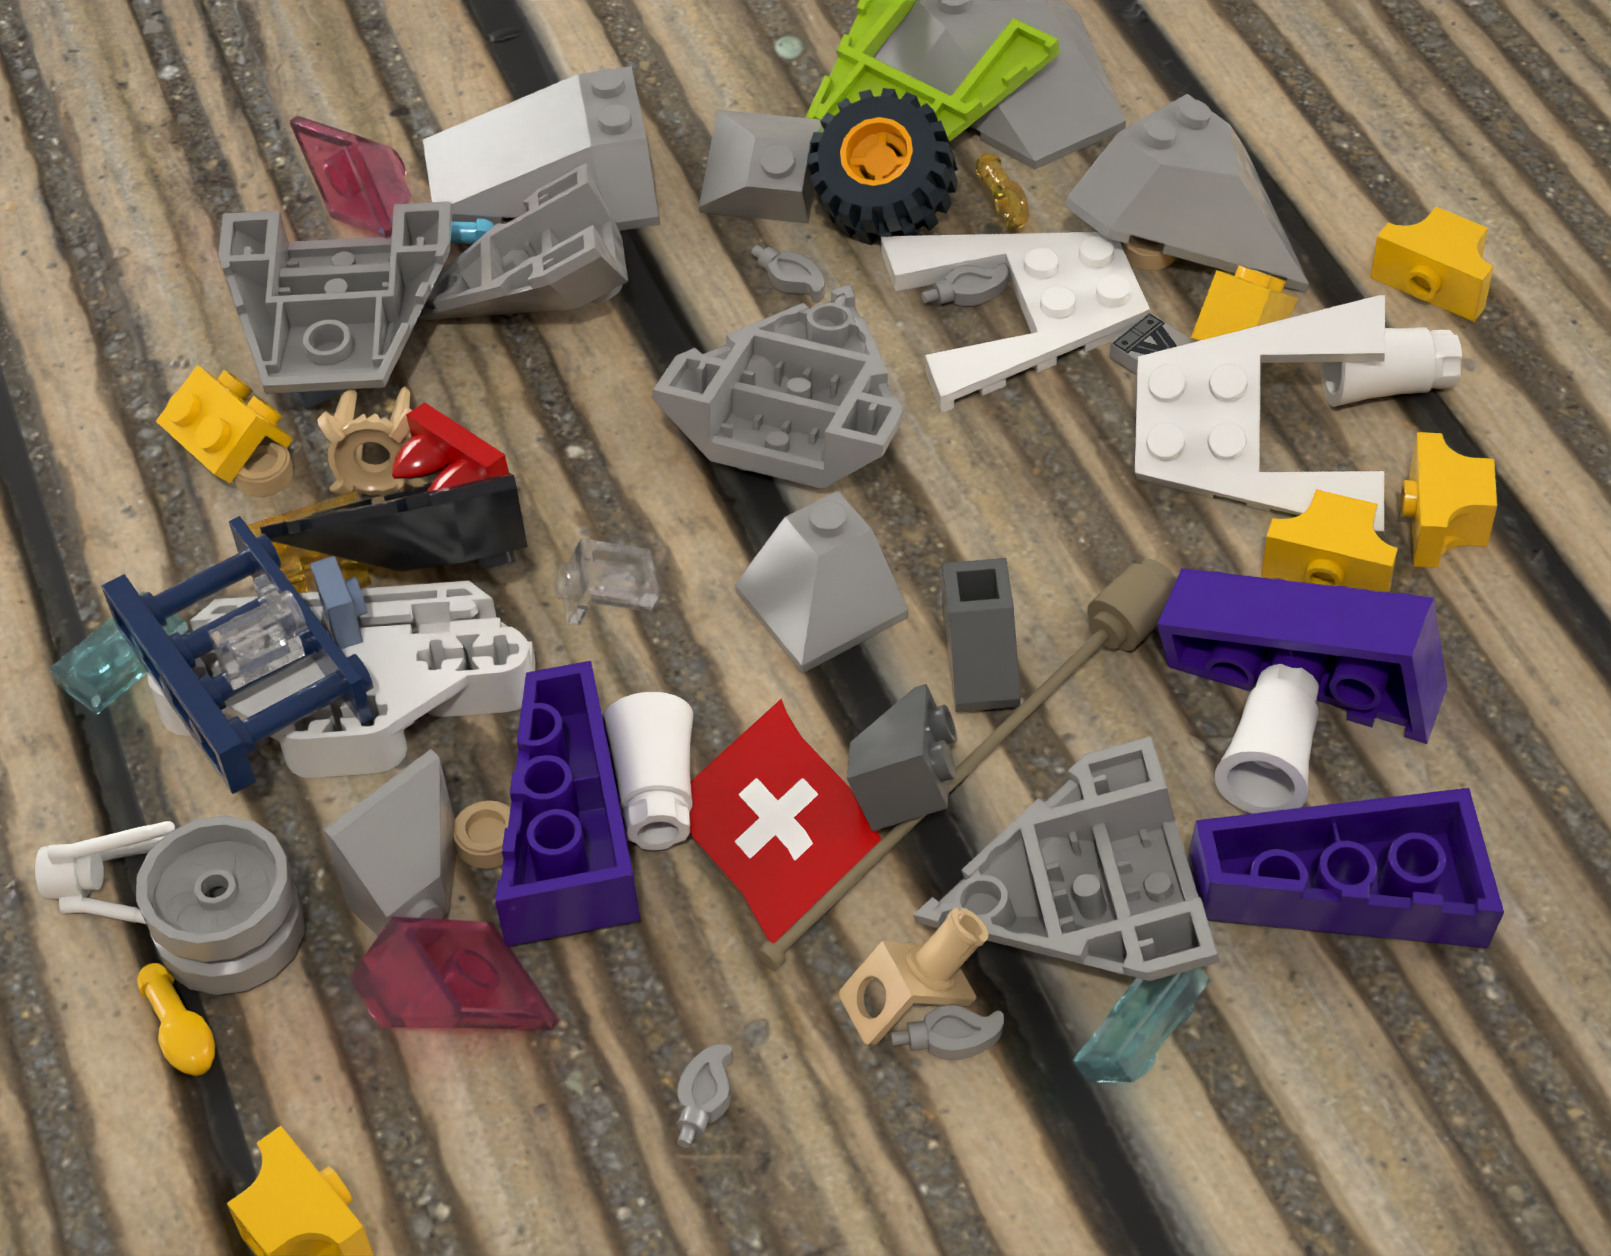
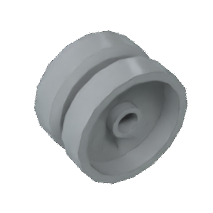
M227 815L196 819L169 832L148 852L137 874L136 902L150 930L155 948L164 966L170 971L174 979L188 989L214 995L248 991L274 978L295 957L305 934L304 907L293 882V874L284 850L276 836L255 821Z

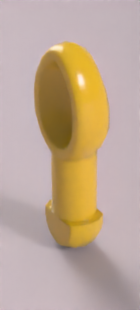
M160 963L146 965L137 975V986L142 997L148 998L161 1022L158 1043L165 1059L173 1067L185 1074L192 1076L204 1075L210 1070L215 1057V1041L212 1030L202 1016L193 1011L186 1010L173 986L174 977L164 965Z

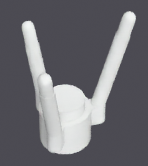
M165 821L77 843L41 847L35 864V878L40 896L44 900L59 899L61 914L84 912L146 924L139 908L87 898L91 890H98L102 886L104 878L103 861L148 853L169 832L175 830L174 823Z

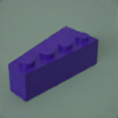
M1181 568L1157 623L1169 668L1247 691L1253 687L1254 683H1257L1261 672L1269 666L1283 664L1291 668H1303L1313 675L1319 684L1317 701L1347 709L1346 720L1371 728L1376 718L1406 727L1405 738L1425 744L1429 741L1448 686L1433 597Z
M591 661L526 672L517 736L518 755L515 772H512L510 787V815L508 828H505L502 846L503 867L501 880H498L495 898L505 947L641 921L634 876Z
M1469 788L1196 820L1187 859L1207 920L1488 948L1504 914Z

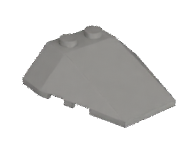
M917 0L913 8L875 57V59L951 96L1009 22L1015 18L1059 40L1060 54L970 125V127L980 132V141L1033 169H1037L1126 128V119L1082 18L1066 0Z
M632 66L616 69L607 68L596 72L574 75L423 139L431 202L451 201L452 221L476 222L477 219H486L492 222L493 225H496L497 223L503 224L504 218H517L528 212L523 201L532 193L586 162L619 231L660 225L647 137Z
M451 201L394 204L392 236L288 242L280 211L223 214L218 257L265 394L385 387L450 253L452 229Z

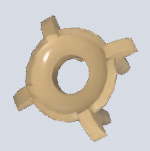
M406 387L401 388L390 421L386 418L380 419L378 414L375 413L366 418L365 414H362L353 420L357 392L352 389L347 390L341 395L334 417L325 411L317 419L319 427L330 441L328 462L337 480L329 489L338 497H346L352 491L370 496L377 494L385 495L398 490L404 491L422 487L428 483L421 478L394 479L392 477V466L395 457L401 447L411 438L406 414L412 410L409 408L410 391ZM376 442L383 445L390 453L389 460L378 465L362 461L363 443Z

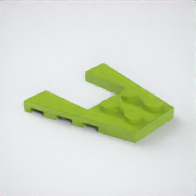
M859 0L856 7L858 15L849 34L843 35L836 50L838 55L830 76H824L805 118L821 120L827 112L835 116L840 112L837 103L845 98H848L851 104L861 100L859 92L871 89L873 96L877 97L881 96L883 88L895 89L898 99H901L908 92L917 96L920 106L927 103L935 111L938 121L941 120L950 142L1060 54L1059 40L1013 18L950 96L873 58L910 12L917 0Z

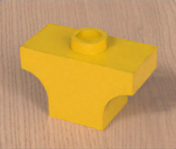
M1435 207L1426 219L1417 224L1403 226L1388 222L1377 235L1370 278L1475 322L1485 309L1494 267L1482 259L1488 228L1439 207Z
M1417 432L1409 472L1410 480H1403L1400 515L1401 517H1411L1413 566L1438 568L1443 554L1458 546L1488 547L1497 509L1494 459L1472 458L1456 453L1445 443L1442 433Z
M1316 489L1310 507L1303 514L1289 519L1272 518L1266 536L1261 577L1389 592L1398 548L1382 541L1374 531L1378 504Z
M282 1126L257 1142L262 1156L260 1173L250 1187L227 1203L242 1239L256 1256H374L364 1226L347 1207L353 1202L352 1196L343 1181L330 1166L325 1167L319 1172Z

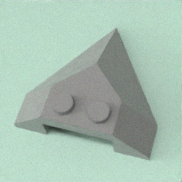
M1189 94L1182 96L1118 132L1066 198L1064 206L1106 238L1128 244L1130 236L1133 235L1162 243L1163 254L1236 273L1238 265L1268 275L1280 276L1286 281L1284 286L1286 288L1304 293L1308 289L1309 282L1246 148L1229 123L1213 113L1205 103L1195 100Z
M586 162L537 189L523 201L528 212L506 224L497 223L440 272L417 321L578 309L591 301L598 304L615 296L621 290L622 284L628 282L623 240Z
M850 284L831 291V301L818 304L811 309L804 303H801L726 335V345L702 354L696 348L676 355L653 389V400L710 461L821 489L832 485L883 456L903 421L904 410L898 396L893 397L888 385V372L865 318L860 317L857 312L855 294Z
M1151 736L1085 754L1068 770L1070 779L1045 803L1038 798L962 869L964 878L939 902L932 897L913 915L916 923L939 928L954 908L958 907L959 911L965 908L973 912L985 924L988 930L987 941L1148 981L1220 962L1201 897H1198L1175 821L1166 782Z

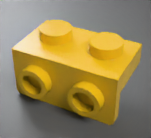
M198 364L180 389L170 398L166 408L156 420L162 428L208 470L229 484L265 436L285 448H288L294 440L292 436L278 425L283 417L279 411L256 395H253L250 400L248 399L253 389L225 369L217 377Z

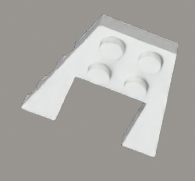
M1099 232L881 237V254L895 292L933 285L935 282L945 280V276L959 266L972 265L994 269L1001 263L1006 264L1009 270L1008 278L1031 331V334L925 355V372L940 412L953 409L955 399L978 390L984 396L1006 386L1007 377L1033 367L1038 373L1057 365V356L1082 346L1086 353L1112 342L1150 312L1148 303L1120 242L1106 238Z
M1378 295L1138 356L1136 479L1213 498V495L1233 499L1245 502L1248 507L1270 512V509L1295 515L1303 514L1310 507L1316 489L1378 504L1374 531L1379 538H1384V471L1260 472L1261 363L1385 361V295Z

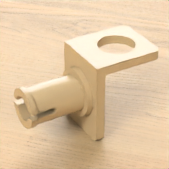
M956 907L947 915L944 923L925 944L880 942L839 991V997L866 1045H877L913 1003L954 1004L968 1007L976 1000V994L960 967L988 939V930L978 916L965 908L959 911L958 907ZM874 978H878L883 983L886 991L884 1009L876 1018L869 1015L864 1004L866 987Z

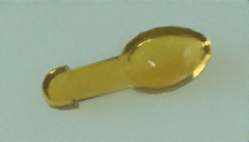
M992 153L982 154L976 161L977 175L982 182H986L992 191L995 208L1001 222L1011 229L1023 227L1029 220V207L1024 190L1020 184L1009 179L1001 166V159L997 155Z

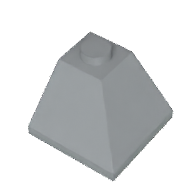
M718 110L699 202L700 213L809 224L815 188L810 178L812 173L808 167V154L814 153L810 144L813 133L824 132L820 123L821 120Z
M838 490L786 516L735 584L737 595L802 674L908 618L907 606L873 530Z
M432 749L428 750L323 830L346 906L397 955L415 940H422L431 935L438 928L442 919L450 914L457 852L453 837L455 818L440 756Z

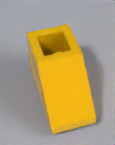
M1238 265L1235 275L1216 270L1191 338L1201 341L1287 319L1294 311L1299 298L1282 292L1286 281L1240 265Z

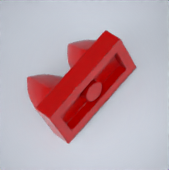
M424 402L406 414L411 438L401 447L395 457L392 466V477L394 479H415L438 474L428 491H433L509 473L504 453Z

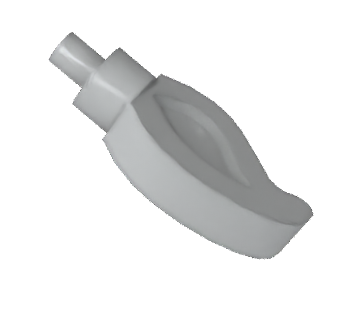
M759 245L753 247L752 255L758 258V265L768 271L770 283L776 289L786 293L807 294L814 303H819L824 298V275L819 267L808 257L791 251L780 253L772 247L765 249Z
M1004 263L999 264L994 269L972 265L959 266L951 270L945 276V280L933 283L932 290L922 292V300L924 303L936 301L938 305L949 302L960 306L983 304L994 299L1005 290L1008 283V267Z
M942 1005L925 1015L924 1021L907 1023V1030L891 1032L892 1046L909 1044L911 1051L928 1049L930 1054L942 1059H964L984 1052L1000 1039L1003 1032L1004 1015L1001 1011H995L990 1016L982 1017L958 1005Z
M717 1044L704 1049L693 1058L680 1077L678 1083V1102L681 1114L677 1121V1128L681 1133L677 1144L681 1147L690 1148L694 1137H701L707 1124L716 1121L729 1108L731 1095L725 1068L733 1062V1053L730 1045Z

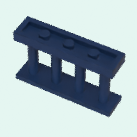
M240 516L228 521L238 551L237 554L155 596L149 591L139 595L125 574L101 585L117 629L232 795L256 782L248 755L256 752V743L341 698L362 725L373 719L366 692L374 688L370 674L361 659L356 654L349 657L345 656L280 570L281 561L270 539L264 533L256 537ZM249 576L254 579L264 595L184 636H181L178 632L168 636L163 627L167 626L166 619ZM278 616L283 618L294 633L290 638L213 678L207 673L198 678L192 668L196 667L195 659ZM310 656L325 675L324 678L243 721L238 716L227 720L221 711L226 708L224 701Z

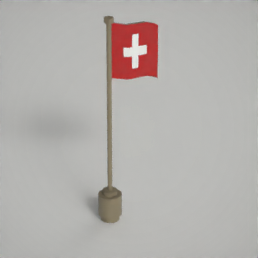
M1145 559L1140 564H1130L1089 603L1087 612L1090 619L1089 627L1093 636L955 768L956 778L949 780L948 794L1102 644L1111 649L1118 648L1124 651H1131L1158 626L1157 623L1177 580L1167 567L1152 559ZM782 698L690 781L692 808L689 812V835L695 845L745 901L766 939V942L756 951L757 956L772 971H776L786 961L784 953L926 816L898 823L881 839L877 830H871L851 788L801 737L786 712Z

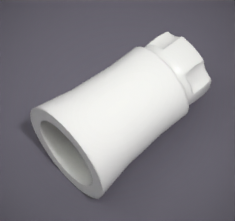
M1426 327L1385 328V361L1320 362L1321 383L1327 402L1332 407L1370 398L1398 394L1428 393L1431 388L1455 387L1461 376V344L1458 336L1454 335L1451 330L1429 331Z
M1283 664L1269 666L1261 672L1256 687L1247 697L1242 718L1232 742L1215 770V783L1221 795L1228 802L1248 813L1301 808L1307 800L1309 760L1312 739L1319 716L1316 704L1319 684L1314 676L1303 668H1291Z
M642 692L623 697L606 709L602 719L612 756L621 815L624 818L626 837L628 841L636 843L641 849H668L675 843L685 841L690 834L689 812L692 808L690 741L693 711L685 700L668 693Z

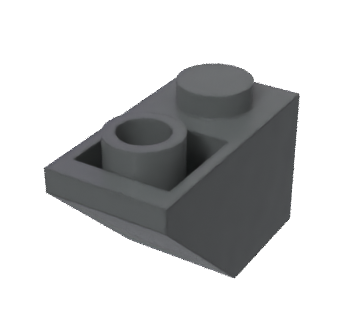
M997 558L942 563V613L955 711L1019 707L1021 698L1015 616L1007 559Z
M927 684L913 688L850 742L847 780L872 831L948 808L949 780L956 778V769L950 751V744L957 742V731L948 707L945 704L937 707Z

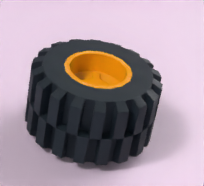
M888 88L882 89L881 96L874 97L870 89L859 92L861 100L852 104L848 98L837 103L840 112L835 116L827 112L821 119L820 123L824 132L813 133L810 144L814 153L808 154V167L812 173V176H810L811 181L833 223L837 222L841 232L851 238L856 233L861 243L869 245L873 244L875 237L881 239V237L904 235L918 236L916 230L922 226H925L929 231L938 224L935 214L937 211L945 214L948 212L952 205L948 193H956L958 184L954 172L958 170L956 159L941 120L938 121L935 111L927 103L920 106L917 96L906 92L901 99H898L895 89Z

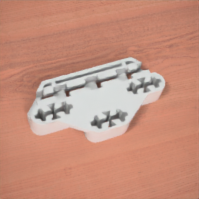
M470 581L362 588L361 592L368 613L358 616L357 620L363 642L341 650L346 657L356 654L370 674L374 688L366 693L373 719L361 725L341 698L270 737L280 742L286 765L292 773L300 777L322 778L376 774L389 771L398 766L406 756L408 747L404 729L415 723L416 719L426 713L432 716L450 717L504 713L521 709L526 672L536 671L532 641L528 642L518 630L503 624L501 619L496 617L493 598ZM318 592L299 593L334 640L322 609ZM260 596L215 599L190 620L192 630L194 631ZM278 616L195 659L196 667L192 668L198 678L206 673L213 678L290 638L294 633L283 618ZM310 656L224 701L226 708L221 711L227 720L238 716L243 721L324 678L325 675ZM148 673L149 687L164 726L168 731L176 735L192 736Z

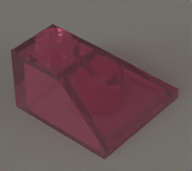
M298 115L289 120L330 217L386 239L391 237L394 204H408L411 197L403 177L406 175V168L399 154L387 145Z
M392 916L349 976L365 1001L368 1013L381 1027L553 1030L559 1022V1018L510 947H505L503 937L492 922Z

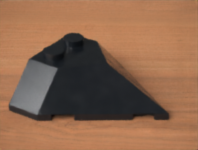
M512 473L428 491L433 483L431 482L424 484L422 487L393 492L312 513L311 516L289 522L281 521L260 527L261 534L264 533L272 542L400 572L461 563L475 559L479 569H487L517 561L514 550L528 547L517 486Z

